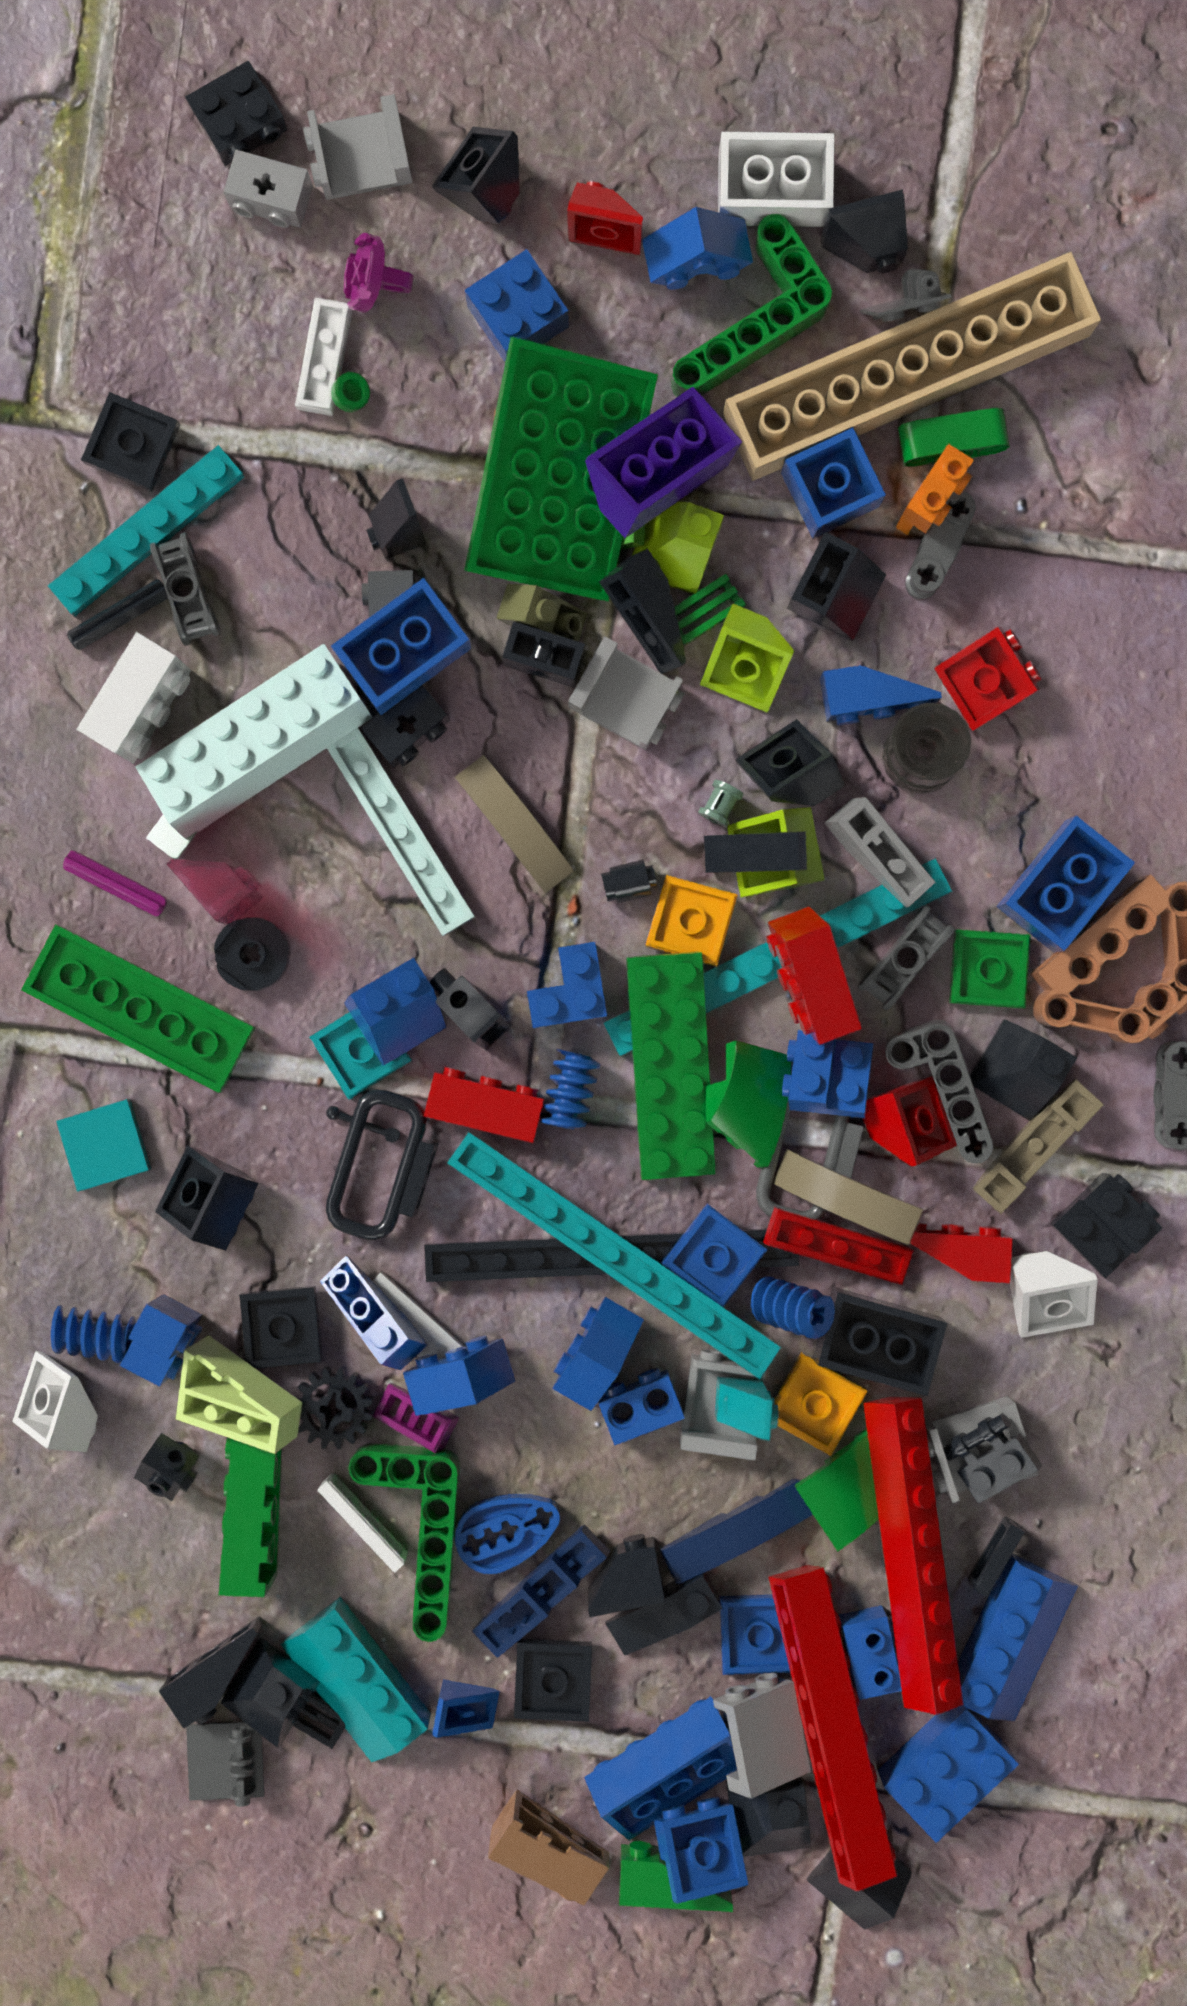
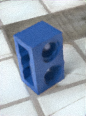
M658 1368L645 1371L637 1376L639 1381L626 1386L624 1382L614 1383L609 1386L598 1401L614 1446L685 1419L668 1370L659 1372ZM653 1389H662L668 1394V1397L663 1404L652 1405L647 1400L648 1393ZM625 1402L630 1404L633 1408L632 1414L625 1419L615 1417L612 1413V1408L617 1403Z

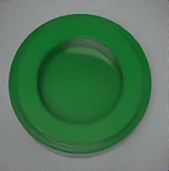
M346 372L333 382L331 396L339 409L352 413L360 410L368 403L370 387L366 379L360 374Z

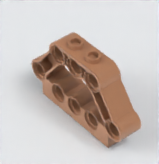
M1151 874L1140 877L1088 922L1065 951L1053 953L1032 971L1030 975L1044 990L1033 1004V1015L1036 1021L1042 1026L1049 1028L1069 1026L1107 1034L1111 1039L1120 1043H1138L1147 1037L1150 1039L1157 1037L1168 1027L1165 1021L1177 1012L1180 1015L1187 1011V985L1181 984L1177 975L1178 970L1182 966L1187 968V882H1177L1162 887ZM1175 892L1180 893L1184 898L1185 904L1181 911L1176 910L1172 905L1171 899ZM1131 910L1137 911L1141 916L1142 922L1138 929L1132 928L1128 922V915ZM1161 914L1165 965L1161 980L1156 984H1147L1139 988L1135 994L1134 1003L1129 1008H1117L1071 997L1069 993L1078 985L1090 984L1097 979L1101 969L1100 966L1105 961L1122 957L1128 949V941L1130 939L1151 932L1156 925L1157 916ZM1104 934L1109 935L1114 942V947L1110 954L1103 952L1100 947V940ZM1077 958L1081 959L1086 965V973L1081 979L1074 976L1072 972V964ZM1155 990L1163 998L1162 1006L1158 1010L1152 1008L1149 1000L1151 993ZM1053 999H1057L1063 1007L1062 1015L1058 1019H1053L1048 1013V1005ZM1126 1015H1130L1135 1021V1028L1129 1035L1123 1031L1121 1026L1122 1019Z

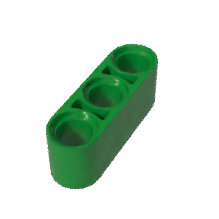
M990 408L914 420L898 427L903 463L906 467L935 464L948 444L970 458L993 455L1010 448L1005 413L1002 408Z

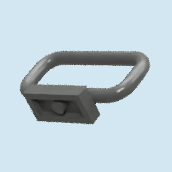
M787 1102L786 1114L775 1152L769 1166L760 1171L756 1187V1199L759 1208L769 1217H771L774 1207L820 1220L825 1216L827 1210L815 1204L809 1210L800 1211L778 1205L771 1198V1189L791 1111L789 1102ZM835 1115L823 1166L852 1179L864 1126L849 1123L850 1117Z

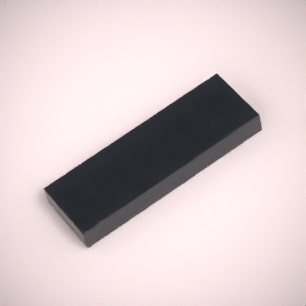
M806 831L704 836L706 873L807 870Z

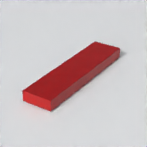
M777 1207L773 1209L763 1240L764 1244L900 1285H903L914 1252L910 1247Z

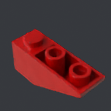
M918 1223L910 1244L971 1281L1010 1283L1013 1238L1001 1234L1002 1228L979 1226V1233L964 1232V1226L942 1224L941 1230H927L926 1223Z

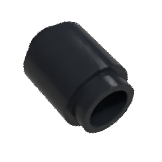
M644 859L609 867L610 871L601 873L608 902L617 900V903L651 896V888L657 887L653 865L645 866Z

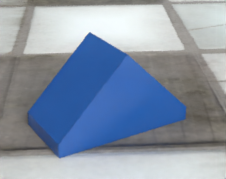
M443 1679L432 1735L440 1738L493 1728L500 1691L494 1688Z

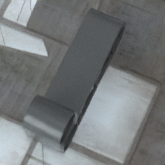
M939 1019L893 1034L887 1041L885 1051L889 1064L894 1068L902 1070L928 1062L960 1154L971 1163L986 1161L993 1151L992 1137L953 1027L948 1022ZM941 1029L948 1033L950 1038L945 1046L934 1047L929 1043L927 1038L933 1030ZM901 1041L908 1042L913 1047V1054L907 1059L897 1058L892 1052L894 1044ZM956 1065L962 1071L961 1077L955 1082L943 1080L940 1076L943 1067ZM960 1100H967L973 1104L974 1109L970 1115L960 1117L952 1110L954 1104ZM973 1125L977 1139L983 1141L981 1149L975 1151L973 1146H968L970 1138L967 1128Z

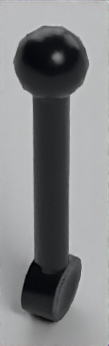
M330 1106L326 1110V1116L330 1120L340 1119L348 1123L351 1122L352 1116L340 1112L337 1106ZM366 1121L364 1129L385 1136V1139L391 1143L399 1139L400 1133L398 1129L393 1127L385 1129Z

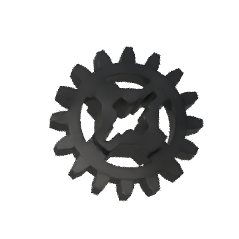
M325 1366L322 1377L315 1371L310 1373L309 1380L311 1385L303 1381L300 1383L298 1389L303 1395L294 1396L302 1402L300 1414L302 1423L298 1428V1432H304L305 1430L310 1432L307 1440L308 1443H312L316 1438L321 1439V1449H326L329 1442L334 1441L335 1447L338 1450L342 1448L345 1438L351 1444L356 1442L358 1438L355 1431L363 1434L366 1432L368 1426L362 1420L372 1419L374 1412L366 1409V1406L374 1402V1397L364 1396L363 1393L369 1384L367 1382L360 1385L356 1383L359 1373L354 1372L350 1377L345 1376V1367L341 1366L336 1374H332L330 1366ZM330 1384V1388L326 1393L312 1394L318 1387ZM346 1388L354 1395L356 1402L350 1400L345 1392ZM336 1394V1408L339 1410L330 1421V1407L326 1405ZM311 1414H315V1416L321 1423V1426H318L314 1422V1420L311 1417ZM342 1421H354L349 1427L336 1431L337 1425Z

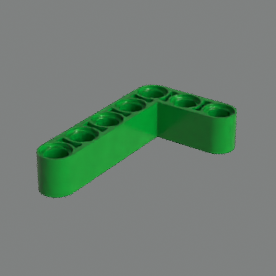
M780 214L765 216L759 224L755 241V249L758 256L783 294L680 358L673 368L671 388L676 397L691 387H694L701 396L819 322L825 316L832 297L830 284L790 222ZM774 233L782 240L772 243L765 238V235ZM795 264L799 266L801 272L797 274L789 273L785 266ZM815 295L821 299L822 303L811 305L804 297ZM783 314L791 322L787 325H780L774 321L773 317ZM746 334H753L759 338L760 342L755 345H749L742 340V337ZM714 354H723L728 358L729 362L724 365H718L710 357ZM685 373H691L695 375L698 381L695 384L686 385L680 381L679 377Z
M376 1443L364 1444L356 1450L349 1463V1474L355 1482L369 1486L422 1489L412 1625L413 1631L419 1639L426 1642L436 1641L445 1633L450 1610L460 1476L459 1458L453 1451L448 1449L434 1453L425 1447ZM362 1456L373 1458L377 1464V1469L370 1472L364 1471L360 1467L358 1459ZM399 1459H407L412 1462L415 1471L411 1474H402L397 1470L395 1462ZM437 1462L447 1463L452 1469L451 1475L447 1477L436 1475L432 1468L433 1464ZM437 1499L443 1500L449 1506V1511L445 1514H436L431 1510L430 1502ZM432 1537L441 1538L445 1542L446 1548L438 1552L433 1551L427 1545V1540ZM429 1575H436L443 1581V1586L436 1589L430 1588L426 1585L424 1578ZM425 1613H434L439 1617L440 1623L436 1626H429L423 1622L421 1616Z

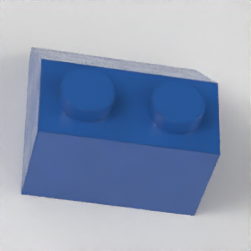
M414 957L350 994L344 1002L383 1066L447 1028L440 1007L435 1002L437 998L434 989Z

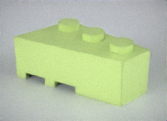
M209 1335L184 1350L176 1420L274 1454L297 1437L302 1407L300 1400Z

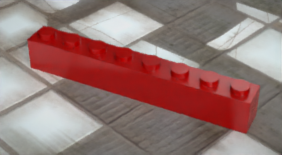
M889 1396L864 1402L863 1404L904 1708L938 1715L962 1706L963 1697L922 1398Z
M804 1565L769 1576L768 1578L792 1681H794L799 1712L840 1884L857 1892L896 1877L894 1866L896 1855L886 1833L884 1824L887 1819L886 1812L878 1799L875 1786L877 1784V1774L869 1760L866 1748L868 1736L860 1722L857 1709L859 1706L858 1694L850 1680L848 1671L850 1659L841 1642L839 1633L841 1621L833 1608L830 1595L832 1593V1583L824 1567Z

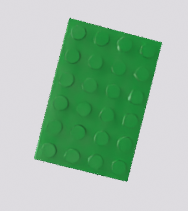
M510 337L464 567L465 571L609 602V596L599 581L616 568L623 536L600 511L585 461L588 456L650 415L658 374Z

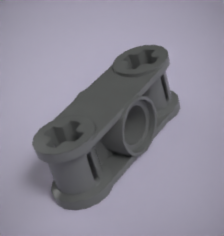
M963 491L960 496L953 492L946 502L952 508L957 507L960 509L958 512L959 517L955 518L952 516L953 509L951 508L939 527L932 523L918 546L917 555L905 580L906 590L914 599L924 600L933 596L943 583L948 570L959 553L964 541L963 537L976 510L975 501L967 492ZM922 573L929 576V583L926 586L920 583Z
M186 532L181 533L180 538L160 545L157 542L151 543V553L161 575L173 611L174 623L183 645H191V640L209 634L214 636L221 635L220 627L214 610L210 605L197 566V557ZM184 582H193V590L190 595L179 597L178 589L180 585Z
M927 904L913 917L903 934L884 957L871 968L857 987L861 991L866 989L883 1003L882 1008L885 1011L889 1010L896 1003L911 980L930 957L944 945L955 930L954 926L951 924L947 926L934 916ZM904 947L912 949L915 954V962L910 968L901 967L897 961V954ZM876 981H878L885 988H887L888 992L885 989H883L880 985H878Z
M1170 1041L1159 1047L1155 1057L1156 1077L1153 1091L1155 1106L1154 1136L1163 1147L1186 1150L1187 1042ZM1173 1054H1182L1183 1061L1173 1062ZM1171 1129H1181V1136L1171 1137Z

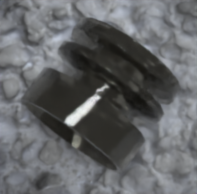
M924 703L912 707L899 718L883 744L882 762L887 776L897 787L909 793L928 794L940 790L961 770L970 755L971 735L967 723L957 711L943 704ZM918 749L920 751L928 750L930 755L927 758L924 755L918 757L916 751Z

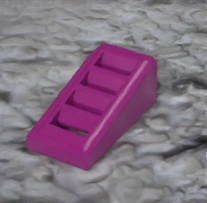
M389 1383L373 1417L434 1453L443 1450L459 1417L448 1410L426 1414L428 1417L421 1430L417 1428V1425L422 1415L415 1416L413 1411L408 1423H406L403 1419L410 1405L413 1406L409 1392L393 1383ZM396 1398H399L402 1402L395 1416H392L389 1413ZM436 1421H439L441 1424L436 1435L433 1436L430 1433Z

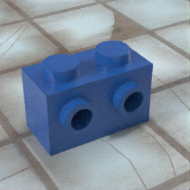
M882 1605L839 1614L844 1645L850 1659L852 1682L859 1700L902 1691L898 1659L892 1641L895 1640L892 1616L887 1617Z

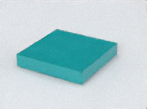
M350 1012L310 1036L311 1041L348 1100L412 1061V1058L406 1052L383 1066Z
M130 1099L56 1121L77 1192L151 1170Z

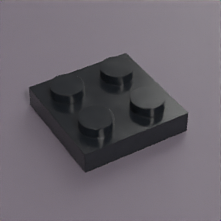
M109 392L81 457V461L85 465L153 492L181 424L177 419Z
M316 1285L244 1292L239 1295L245 1361L254 1368L316 1363L323 1360Z
M520 1639L517 1642L514 1719L589 1722L592 1642Z

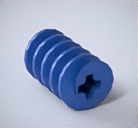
M556 1049L565 1056V1059L553 1061V1065L560 1069L562 1073L550 1075L549 1079L556 1083L558 1088L547 1089L546 1094L553 1098L555 1102L543 1104L542 1108L552 1115L550 1118L539 1119V1122L572 1130L586 1127L587 1122L579 1117L578 1114L588 1113L590 1107L581 1100L593 1098L594 1093L587 1089L585 1085L596 1083L597 1078L588 1071L600 1069L601 1064L590 1056Z
M765 1276L757 1282L751 1295V1309L756 1320L762 1324L781 1328L784 1331L793 1332L797 1335H803L806 1338L817 1339L824 1336L829 1331L834 1320L835 1307L831 1296L823 1295L816 1289H809L806 1286H798L796 1283H787L785 1280Z
M59 1305L54 1312L51 1323L50 1336L53 1352L61 1354L67 1349L70 1356H76L82 1351V1355L85 1358H92L96 1353L98 1359L102 1361L107 1360L111 1355L115 1363H120L133 1341L128 1337L136 1324V1320L132 1316L127 1326H123L122 1316L117 1314L112 1324H109L107 1313L102 1312L96 1322L93 1321V1314L90 1309L85 1312L82 1319H78L77 1307H72L68 1316L64 1317L63 1306Z

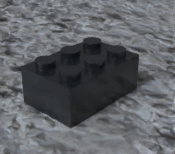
M832 1286L830 1296L835 1307L834 1320L829 1331L817 1340L813 1354L816 1364L821 1367L928 1396L948 1323L937 1315Z

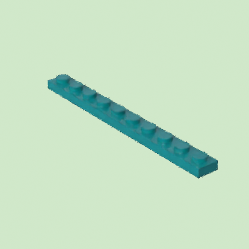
M936 858L922 865L935 883L909 907H905L883 885H880L820 915L830 925L836 948L952 892ZM767 942L703 973L706 1013L778 978L777 970L781 969L782 966L778 956L773 957ZM628 1010L603 1023L619 1056L632 1050L630 1012Z
M468 1132L447 1162L460 1173L758 1379L762 1377L781 1347L471 1133Z

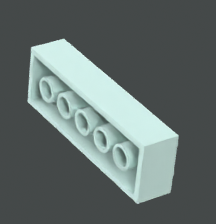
M322 644L135 768L168 823L186 839L194 832L201 831L373 717L325 644Z

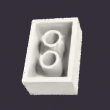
M721 132L718 159L719 213L745 219L746 226H759L765 216L780 214L795 227H824L830 208H833L834 133Z
M136 632L76 730L134 764L137 758L142 759L148 752L152 743L149 738L156 727H162L171 713L169 706L175 696L182 695L190 682L188 675L191 669L175 655Z

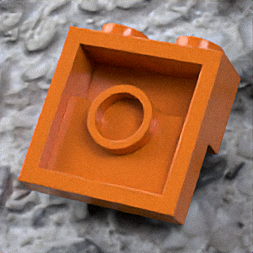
M948 444L907 505L895 528L908 535L913 526L925 534L932 523L939 527L952 508L946 504L952 493L955 492L960 496L973 477L967 471L974 460Z

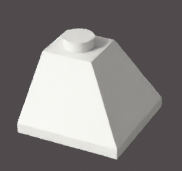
M1048 1251L1024 1253L1017 1257H1011L1009 1284L1020 1337L1024 1338L1094 1325L1098 1281L1096 1274Z
M35 1351L12 1422L46 1449L87 1452L90 1440L95 1434L98 1419L92 1403L76 1375L45 1353Z

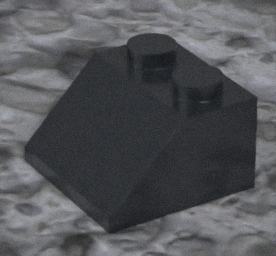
M187 1145L155 1212L191 1241L226 1251L237 1232L238 1225L248 1205L253 1200L254 1192L259 1183L241 1170Z

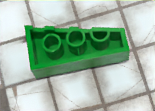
M227 1437L225 1458L230 1459L229 1473L225 1475L223 1487L224 1497H226V1509L222 1519L223 1546L218 1596L265 1598L277 1577L282 1449L274 1454Z

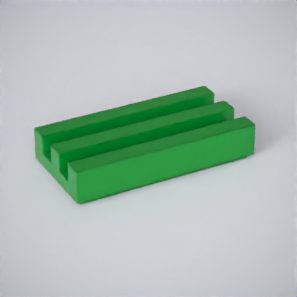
M726 574L674 607L677 617L722 587L725 590L724 593L678 622L683 647L725 621L731 606L686 635L682 629L728 599H731L733 604L745 608V602L743 599H740L737 594L738 591L731 585L730 579Z

